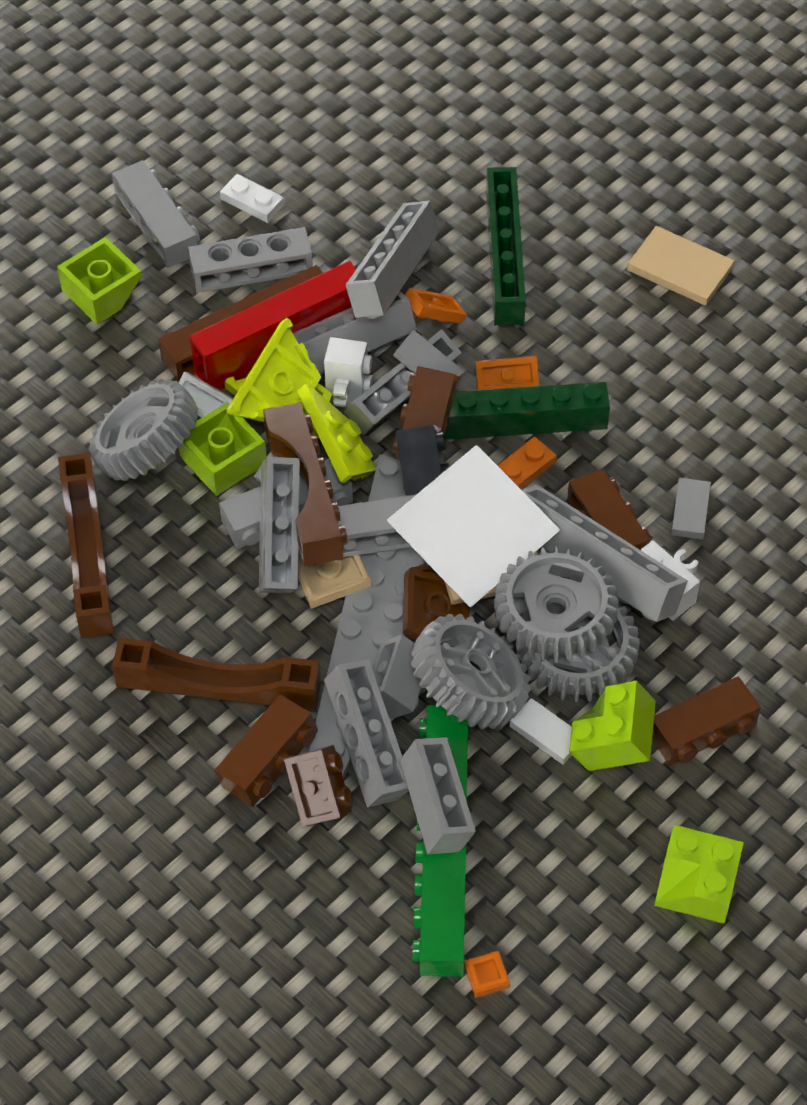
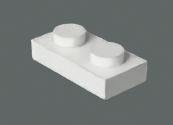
M236 174L220 191L221 200L266 223L284 206V197L239 174Z

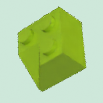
M106 237L57 266L62 291L97 325L123 308L142 276V271Z
M228 402L197 420L195 428L189 430L190 437L183 440L184 446L178 447L179 456L216 496L256 472L267 457L265 441L242 417L230 415L226 412L230 405Z
M638 681L606 686L594 707L572 722L569 752L588 771L650 761L656 701Z
M673 825L654 906L724 924L744 842Z

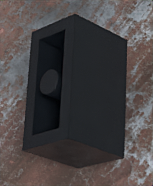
M435 425L395 431L404 490L407 496L417 495L450 467L449 463L443 462L442 451L447 449L445 434L443 431L439 432L438 427Z

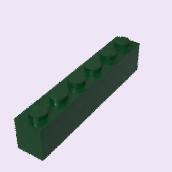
M487 167L486 199L494 326L524 325L526 297L516 167Z
M593 382L455 391L445 439L608 429L610 402L607 383Z

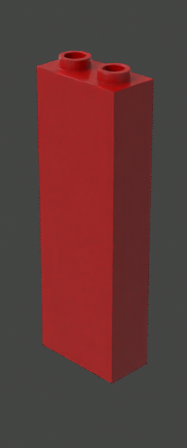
M347 261L190 335L194 375L220 391L225 388L224 381L227 378L234 377V380L237 381L248 376L280 322L285 318L291 320L293 326L290 329L292 333H295L351 308L352 305L346 283L355 272V266L351 261Z

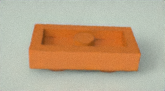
M409 288L405 294L410 300L413 314L420 319L430 318L442 323L452 322L461 324L467 316L453 296Z
M537 356L474 361L477 390L539 386Z
M533 437L497 466L522 490L554 465L557 455L536 437Z

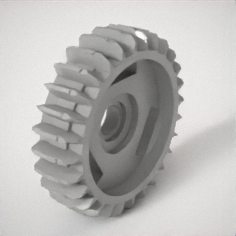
M159 379L157 383L150 381L147 387L141 385L136 392L131 390L128 397L125 399L121 397L122 401L120 403L112 405L113 409L109 413H104L105 419L98 422V429L92 432L93 437L89 441V451L95 464L109 478L127 481L129 477L136 479L139 474L146 475L149 469L156 470L157 465L162 461L166 463V458L171 454L175 455V450L179 446H184L183 440L191 435L189 430L195 428L194 421L198 419V408L193 397L178 381H172L171 379L166 381Z
M557 546L554 548L553 553H547L542 547L541 553L538 556L529 551L528 560L518 556L516 565H508L507 573L501 574L500 583L496 586L494 608L496 622L500 623V632L507 633L506 639L508 643L517 640V651L527 647L529 657L535 652L540 653L542 662L547 655L553 656L555 663L558 662L560 656L564 655L571 662L572 654L577 653L583 659L586 648L595 653L597 643L604 645L607 635H611L618 615L619 600L616 597L617 587L612 585L611 575L605 576V567L595 568V558L587 562L583 560V551L576 557L571 554L570 548H568L566 554L559 553ZM520 597L525 600L530 621H525L519 615L514 598ZM551 603H559L564 606L565 611L561 614H552L546 607ZM588 616L593 619L584 627L567 632Z
M551 603L546 607L552 614H561L565 611L564 606L559 603ZM626 606L618 608L617 621L612 631L620 648L614 649L610 647L606 638L604 645L597 643L595 653L586 648L583 659L577 653L572 654L571 662L564 655L559 657L557 663L554 662L553 656L547 655L542 662L541 655L537 652L529 657L527 647L517 651V654L522 656L521 664L527 666L526 671H528L527 675L530 676V681L537 679L538 689L548 686L549 696L558 691L561 692L562 701L567 694L573 695L575 702H578L580 695H586L590 702L592 700V693H597L600 696L606 686L625 683L627 676L632 675L634 665H636L640 645L638 627L633 626V616H626ZM528 611L524 612L522 616L525 621H530ZM587 616L567 632L580 629L593 619ZM559 668H563V669H567V670H571V671H576V672H580V673L568 672V671H565V670H562V669H559Z
M448 614L445 617L439 616L425 627L413 644L414 648L411 652L413 660L411 665L416 668L413 674L414 677L421 679L419 687L428 690L426 697H433L437 701L436 707L441 705L447 710L446 716L451 714L457 716L458 723L467 720L469 727L478 724L480 729H485L487 726L491 729H495L497 726H504L520 712L529 698L528 693L531 687L528 682L530 681V676L525 674L527 666L520 663L522 656L513 652L514 645H508L504 641L505 636L499 637L494 633L495 628H486L484 621L477 624L472 616L465 620L462 614H458L456 617L452 614ZM470 661L478 665L481 671L473 667Z

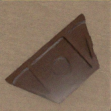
M430 565L412 567L405 572L402 633L412 640L416 641L425 627L439 616L445 617L448 614H452L456 617L458 614H462L465 620L470 617V607L465 602L451 605L444 580Z

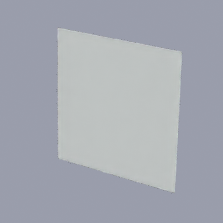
M475 445L387 519V522L469 607H472L500 583L501 574L507 573L509 564L516 565L518 556L525 560L528 559L529 551L535 553L560 531L478 445Z

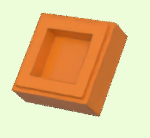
M499 951L464 960V968L475 998L510 988V981Z

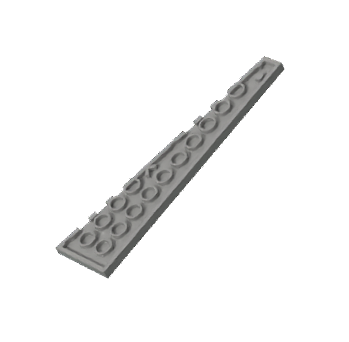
M379 454L368 502L407 496L405 495L400 461ZM412 547L360 555L371 579V587L348 594L345 597L327 676L339 664L368 658L373 668L381 642L402 634L405 636L402 633L404 574L412 567L420 565L429 566ZM325 684L315 722L318 732L310 744L309 752L334 745L335 751L342 758V776L344 780L352 761Z

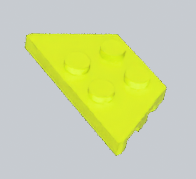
M288 318L280 322L227 408L226 412L228 414L264 422L263 409L300 402L302 409L304 408L297 390L305 383L315 389L321 379V375L315 364L310 361L308 351L303 342L298 344L290 329L293 324Z
M305 383L297 392L307 413L310 414L311 421L340 482L346 483L350 479L356 481L359 478H368L376 471V468L371 460L373 457L371 450L363 443L360 437L361 430L353 420L343 415L309 384Z

